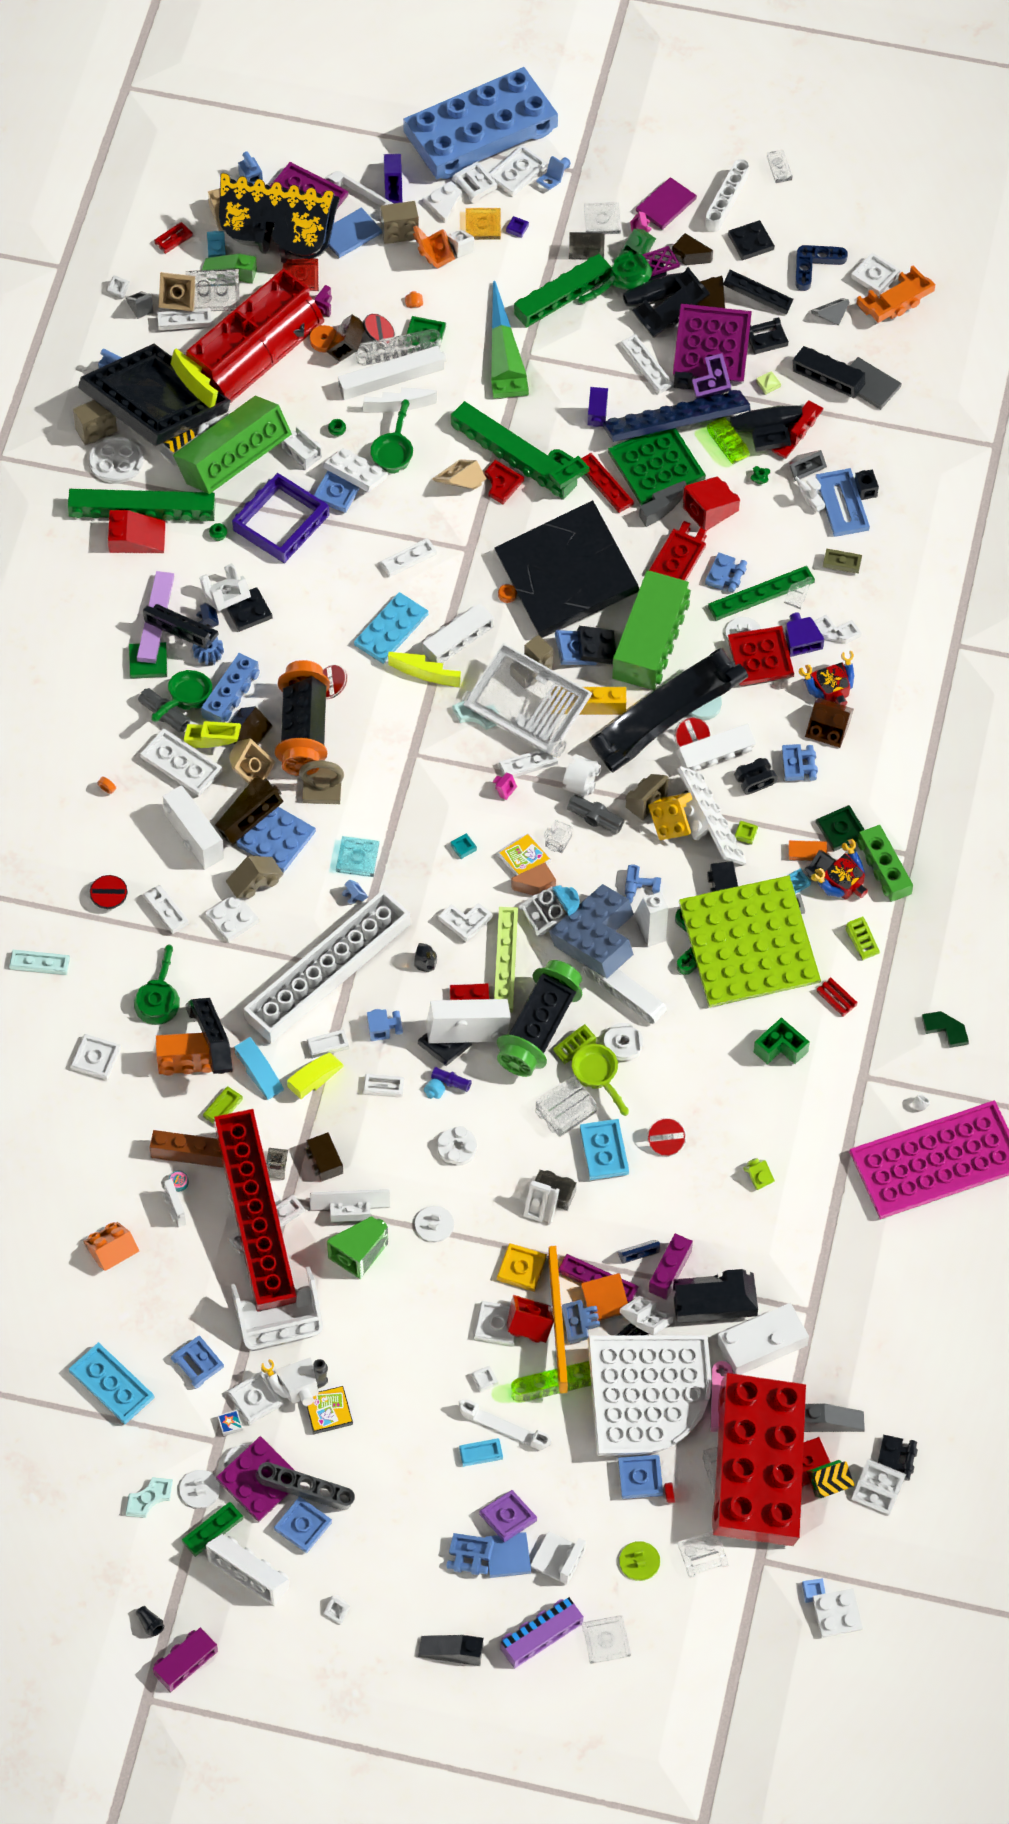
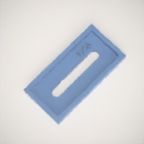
M851 468L816 474L815 478L821 484L819 492L825 503L826 514L834 537L869 531L870 525ZM834 486H840L851 518L850 522L844 520Z

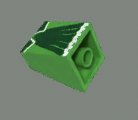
M371 1216L329 1238L327 1241L328 1259L361 1279L388 1245L387 1224L383 1220L375 1219Z

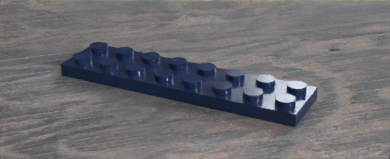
M731 390L728 393L714 394L708 398H696L694 401L679 402L673 406H662L660 409L644 410L642 413L627 414L621 418H610L603 422V428L612 442L750 411L751 407L740 390Z

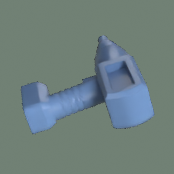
M635 864L628 865L625 895L629 899L630 904L633 902L637 888H642V885L652 886V892L654 894L659 893L661 878H639L640 867Z

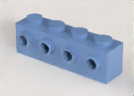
M238 653L201 707L202 718L210 722H227L230 719L233 709L239 706L243 694L248 693L252 681L256 680L260 674L258 661Z

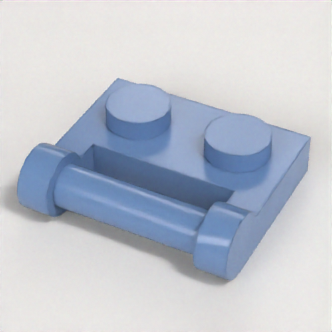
M200 1335L171 1356V1360L181 1367L192 1380L191 1384L195 1388L202 1386L206 1380L224 1368L222 1361ZM188 1355L203 1373L198 1376L183 1357Z

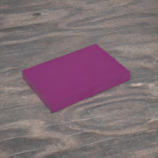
M670 177L636 207V212H644L646 219L663 230L697 199V195Z

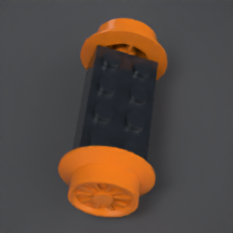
M307 660L294 661L288 664L285 673L278 678V688L283 692L281 742L275 748V756L282 762V769L295 776H299L300 768L304 764L317 760L324 761L328 754L324 741L326 692L330 688V681L323 674V669L319 664ZM319 768L307 771V775L316 773Z

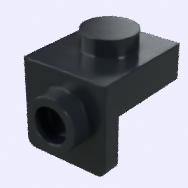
M819 850L810 866L805 867L804 871L808 873L807 876L811 879L812 874L818 876L815 872L816 869L821 868L826 872L837 860L823 850Z

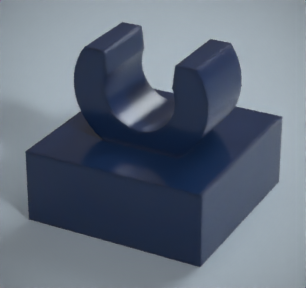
M206 602L200 605L201 611L196 616L203 619L198 622L203 625L209 624L213 628L219 625L216 609Z

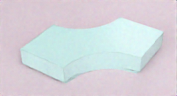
M468 699L452 705V710L460 723L475 722L483 726L485 730L497 726V724L465 707L464 704ZM493 705L486 707L499 715Z
M152 1477L150 1484L144 1490L138 1493H130L128 1495L126 1516L147 1518L149 1510L154 1505L163 1501H170L173 1479Z

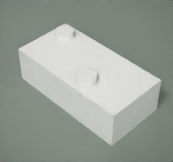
M181 785L163 795L162 808L166 818L183 839L185 848L188 851L191 850L203 868L207 869L223 860L222 838L185 788Z
M508 999L431 1000L426 1021L428 1042L497 1043L498 1037L507 1035L511 1018Z
M790 1302L719 1333L717 1344L727 1363L731 1365L733 1373L742 1375L808 1346L809 1335Z

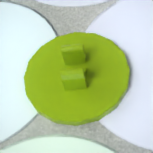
M635 1541L628 1544L622 1550L619 1557L620 1568L628 1578L635 1581H645L652 1578L658 1572L660 1555L651 1544L644 1541Z

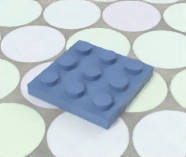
M277 807L236 843L239 848L253 856L273 857L284 873L315 834L316 828Z

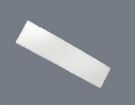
M401 387L400 393L382 392V397L364 396L363 412H399L401 402L404 399H407L410 403L407 410L437 403V390Z

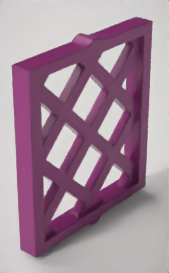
M669 246L642 254L645 259L649 260L650 266L654 268L651 277L680 267L675 254H673ZM655 255L661 256L660 259H655ZM663 257L669 258L668 261H663ZM655 261L657 262V264L652 265L651 262ZM663 263L666 265L665 267H660L659 264Z

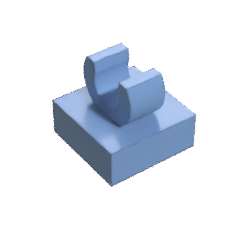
M349 879L344 884L347 889L342 892V895L347 897L351 894V898L347 901L349 904H354L357 900L363 902L368 898L358 882Z

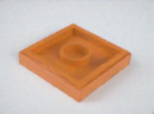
M620 1273L581 1283L587 1307L597 1306L598 1311L595 1313L598 1314L599 1319L594 1321L622 1315L620 1308L628 1304Z

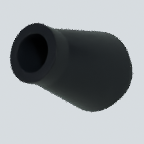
M142 1606L136 1611V1615L139 1617L146 1634L154 1637L163 1631L165 1627L163 1620L146 1606Z

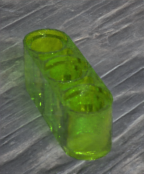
M725 417L707 424L710 436L732 464L750 456L747 445Z

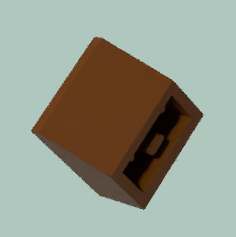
M818 698L814 703L805 737L841 748L854 708Z

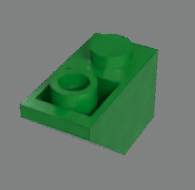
M633 229L619 256L628 252H633V255L648 253L656 238L644 229Z

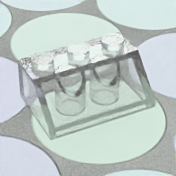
M239 269L185 271V275L195 276L194 309L210 308L211 311H234L240 305Z

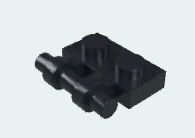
M883 1434L878 1463L906 1474L904 1480L909 1481L911 1474L914 1473L915 1467L913 1462L914 1457L918 1453L916 1448L917 1441L910 1440L908 1447L902 1446L903 1438ZM900 1455L906 1456L904 1464L899 1463Z

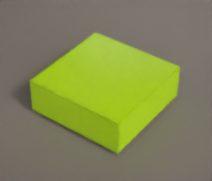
M740 821L735 833L736 840L752 845L758 826Z

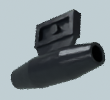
M652 261L651 264L656 265L657 262ZM663 263L659 264L660 267H665ZM667 272L652 276L648 282L623 293L625 305L627 307L641 305L645 299L651 303L672 296L681 289L674 280V277L682 273L667 275Z
M779 405L750 410L730 417L732 432H753L752 439L755 452L791 446L789 431L786 425L799 421L803 416L801 405Z

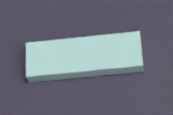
M12 949L9 968L11 970L67 975L70 955Z

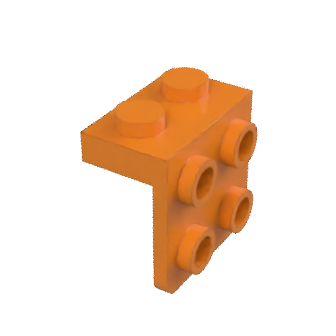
M417 225L413 227L415 232L413 236L416 242L419 243L418 251L421 256L426 257L429 264H433L438 269L455 259L444 229L427 237Z

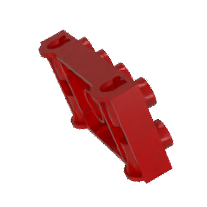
M726 1373L722 1379L718 1398L719 1428L715 1502L712 1513L713 1535L786 1546H794L799 1540L806 1384Z

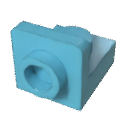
M224 231L207 232L208 258L225 256Z

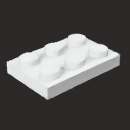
M344 448L325 461L323 466L324 469L367 492H370L388 476V472L380 466H376L365 458L359 457Z

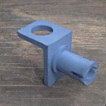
M551 156L547 172L538 178L536 182L551 190L561 183L564 170L571 165L570 160L566 157L559 160ZM547 179L552 181V183L547 184L543 180Z

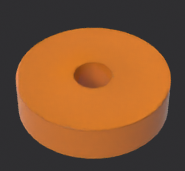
M328 325L314 328L310 333L311 346L316 351L326 352L337 331Z

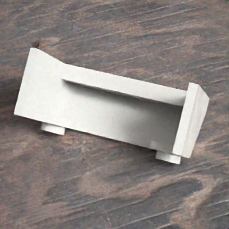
M310 1266L306 1267L309 1285L303 1286L296 1291V1303L257 1312L254 1302L250 1300L240 1301L235 1284H231L243 1341L248 1349L265 1348L316 1336L322 1332V1315L315 1279Z

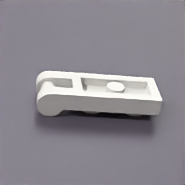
M161 885L154 887L155 890L143 894L146 902L151 905L172 934L189 925L187 918Z

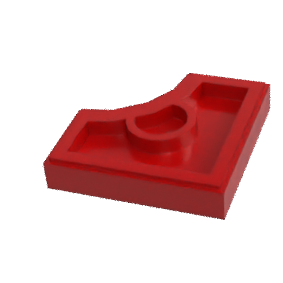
M494 460L484 471V475L492 484L489 497L503 505L524 482V476L497 460Z

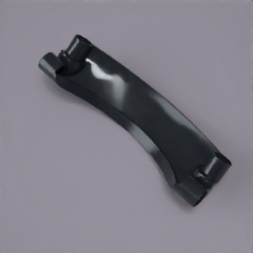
M719 648L643 698L600 733L592 737L589 743L606 767L614 773L635 758L665 730L696 709L731 690L745 680L748 674L741 664L735 665L733 661H730L723 648Z

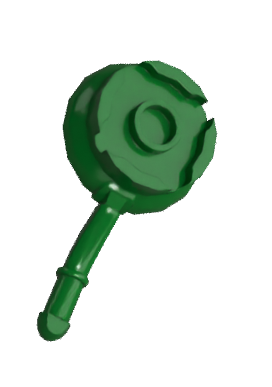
M633 252L621 254L614 260L610 279L598 289L592 290V292L583 296L581 295L578 302L585 304V302L591 299H596L597 296L604 293L612 285L627 290L648 282L652 275L650 264L639 253L637 255H633Z
M407 399L401 402L395 432L379 436L371 445L370 454L375 464L391 474L399 473V470L406 469L413 456L411 441L401 434L404 419L407 415L406 412L410 405Z
M185 670L173 675L168 682V690L172 700L160 706L152 714L151 720L158 722L164 714L168 713V710L176 706L185 710H190L193 707L200 709L212 693L210 678L204 673L195 670Z
M170 944L164 948L165 952L158 980H151L144 986L142 985L134 999V1009L137 1016L151 1025H161L169 1022L177 1014L180 1007V997L176 989L164 981L174 950Z

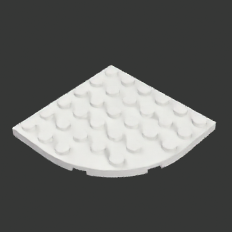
M707 1335L589 1336L587 1338L597 1456L657 1453L679 1443L699 1423L711 1393V1367Z

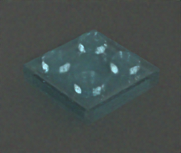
M342 836L336 872L374 877L380 841Z

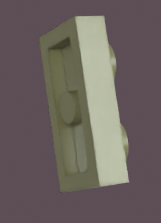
M826 548L823 567L859 574L862 555Z

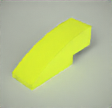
M204 721L203 725L187 724L184 742L193 748H211L228 745L238 741L241 724Z
M327 1053L291 1076L287 1080V1087L300 1099H303L313 1089L316 1091L344 1065L334 1055Z

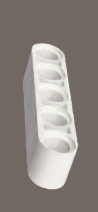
M738 159L734 162L707 211L705 227L709 232H717L721 229L748 179L749 163L745 159Z
M584 965L582 967L586 976L650 1024H655L667 1011L662 1001L621 970L617 969L606 979Z

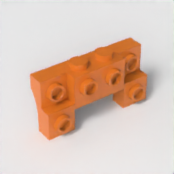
M913 265L909 273H899L898 280L901 283L880 294V299L872 290H869L867 297H857L856 304L866 315L870 314L879 323L888 317L893 319L901 316L905 311L917 307L921 298L935 291V283L922 275Z

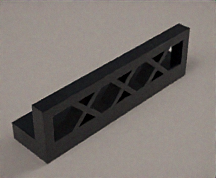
M156 604L153 608L147 605L143 609L146 623L206 650L219 635L217 630L159 604Z

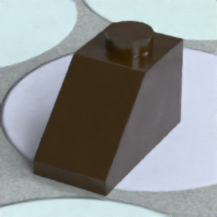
M686 233L672 246V252L675 254L676 259L684 265L711 263L713 260V250Z

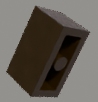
M329 1132L306 1140L307 1148L304 1149L308 1160L312 1159L313 1172L315 1176L319 1175L321 1182L343 1174V1164Z

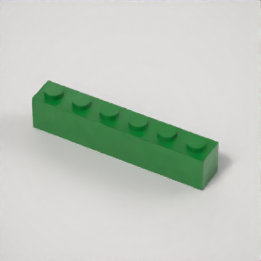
M600 254L590 257L584 263L576 265L572 270L561 274L555 280L547 282L538 290H534L526 297L518 299L514 303V315L527 328L610 279L612 267Z

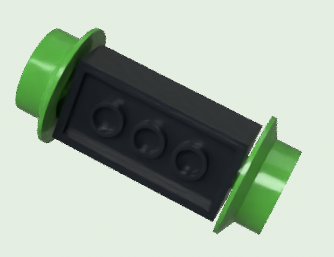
M550 960L545 968L534 970L532 975L536 983L509 1034L501 1035L497 1039V1046L500 1050L497 1060L503 1068L515 1075L529 1077L535 1069H541L546 1066L547 1059L544 1052L571 1002H577L582 998V990L579 987L582 976L574 967L565 962Z

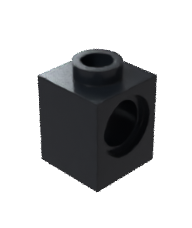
M873 469L855 473L854 480L861 500L878 497L879 486Z

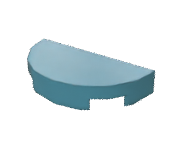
M562 885L552 887L554 894L567 914L570 916L575 913L580 904L577 891L573 887H562Z

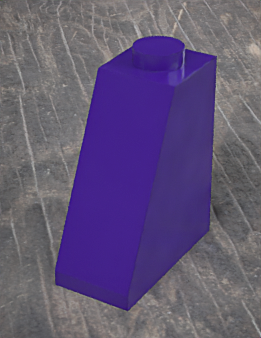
M384 154L385 199L393 204L403 202L401 154Z

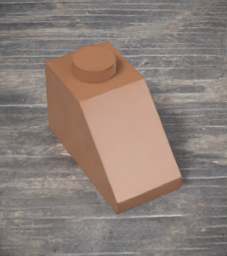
M545 862L512 877L511 887L514 891L529 895H536L551 886H556V879Z

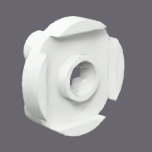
M617 1023L606 1032L604 1046L612 1050L617 1060H631L639 1056L643 1046V1036L639 1030L637 1031L636 1028H633V1025ZM622 1038L625 1041H629L626 1045H621L618 1042H621Z
M464 1126L450 1128L438 1138V1153L444 1162L462 1166L471 1162L475 1157L477 1140L473 1133ZM455 1143L462 1144L460 1150L452 1148Z

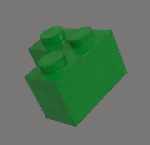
M781 1017L755 1041L753 1053L767 1065L780 1053L796 1064L809 1052L810 1041Z

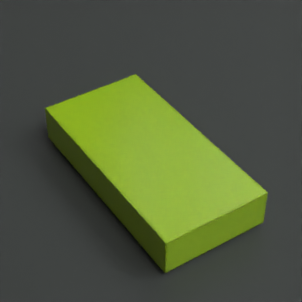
M227 1086L203 1113V1117L214 1124V1116L232 1113L243 1100V1096Z

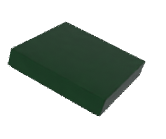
M850 805L816 819V824L833 851L841 849L843 843H846L847 846L850 845L849 839L857 842L859 832L865 830Z

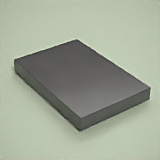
M857 357L850 365L865 372V385L857 396L880 410L902 386L901 382L860 357Z

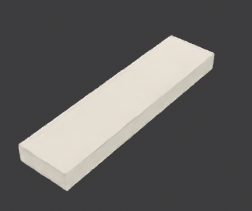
M636 334L620 341L621 347L658 395L673 388L674 383Z
M294 1195L276 1205L281 1227L305 1212V1208ZM238 1231L228 1239L241 1255L243 1254V1249Z

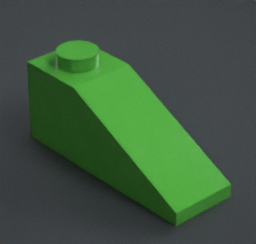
M232 254L206 258L201 274L253 284L257 272L256 257Z

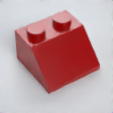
M513 1295L507 1320L508 1332L515 1337L524 1336L536 1343H540V1341L546 1343L554 1323L551 1306Z

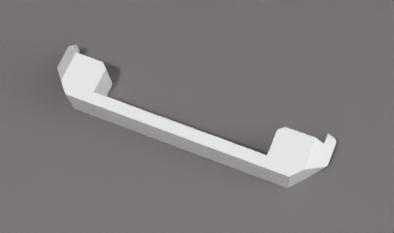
M334 171L324 178L339 187L343 184L379 206L393 204L341 171Z
M459 1400L462 1415L471 1421L537 1450H543L551 1445L552 1441L549 1435L542 1431L536 1430L535 1433L479 1409V1404L471 1400Z

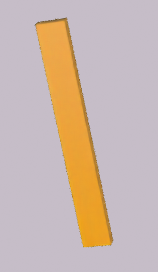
M549 1246L548 1260L559 1392L567 1393L568 1381L556 1246Z

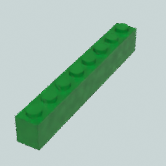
M466 401L451 414V425L455 430L461 431L470 440H474L484 449L490 450L496 457L502 458L511 467L523 472L526 477H531L540 486L549 489L555 496L565 499L577 486L576 479L562 489H559L550 479L549 473L562 466V464Z
M69 488V517L109 518L110 510H128L167 521L197 520L207 522L215 520L216 500L215 493L213 492L208 494L206 492Z

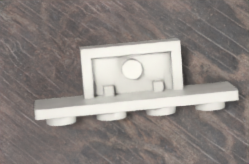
M390 1190L311 1192L310 1207L311 1210H330L331 1222L363 1221L371 1217L370 1208L390 1207Z

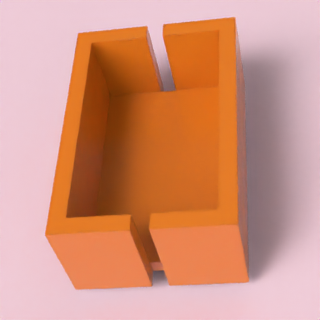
M203 1033L156 1036L159 1074L169 1076L174 1073L212 1072L209 1065V1047Z

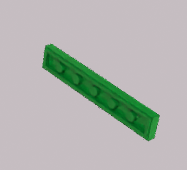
M806 565L708 603V608L714 619L718 621L815 583V578Z

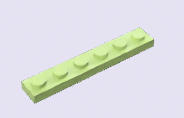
M499 907L494 999H508L510 1013H513L518 907Z

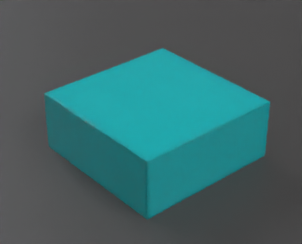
M467 833L451 841V847L460 859L477 851V846Z

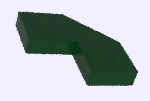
M942 1011L922 1014L921 1018L926 1034L945 1031L949 1048L969 1044L963 1023Z

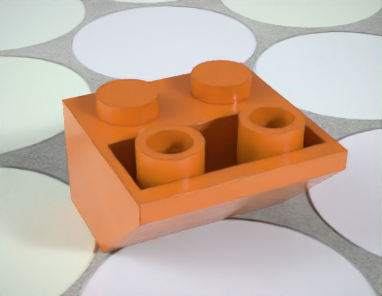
M112 1222L106 1225L104 1230L90 1234L88 1239L83 1241L98 1266L104 1271L140 1252L131 1232L119 1222Z

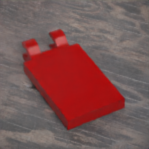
M683 521L679 531L676 529L672 530L649 571L686 581L706 548V542L704 541L707 538V535H705L707 530L700 528L694 538L688 535L691 530L689 528L691 523Z

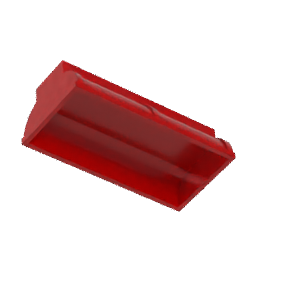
M283 268L192 345L185 355L202 367L201 373L210 379L209 385L232 402L306 339L314 328L321 326L324 323V318L319 307L309 295V287ZM304 323V337H297L293 332L296 329H300Z

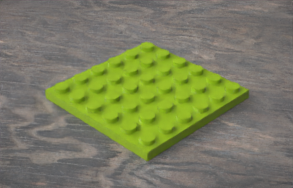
M790 875L679 899L680 909L709 1008L821 982Z

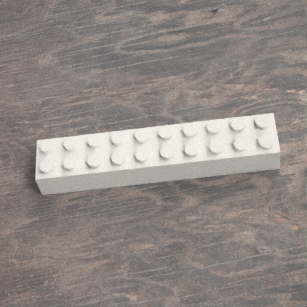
M383 889L243 1008L244 1020L272 1044L411 925L410 912Z

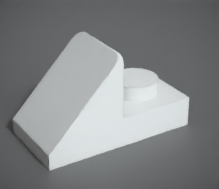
M462 229L447 234L449 242L454 245L457 258L473 253L474 236Z

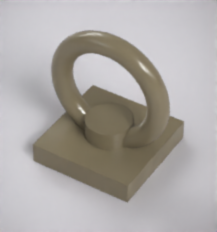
M323 760L304 764L299 771V776L304 781L302 802L340 804L341 786L344 779L343 769L333 762ZM319 768L316 773L307 775V771Z

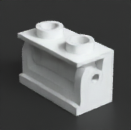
M296 426V431H291L292 435L281 442V448L306 470L322 458V447L319 442L311 439L305 430H301Z

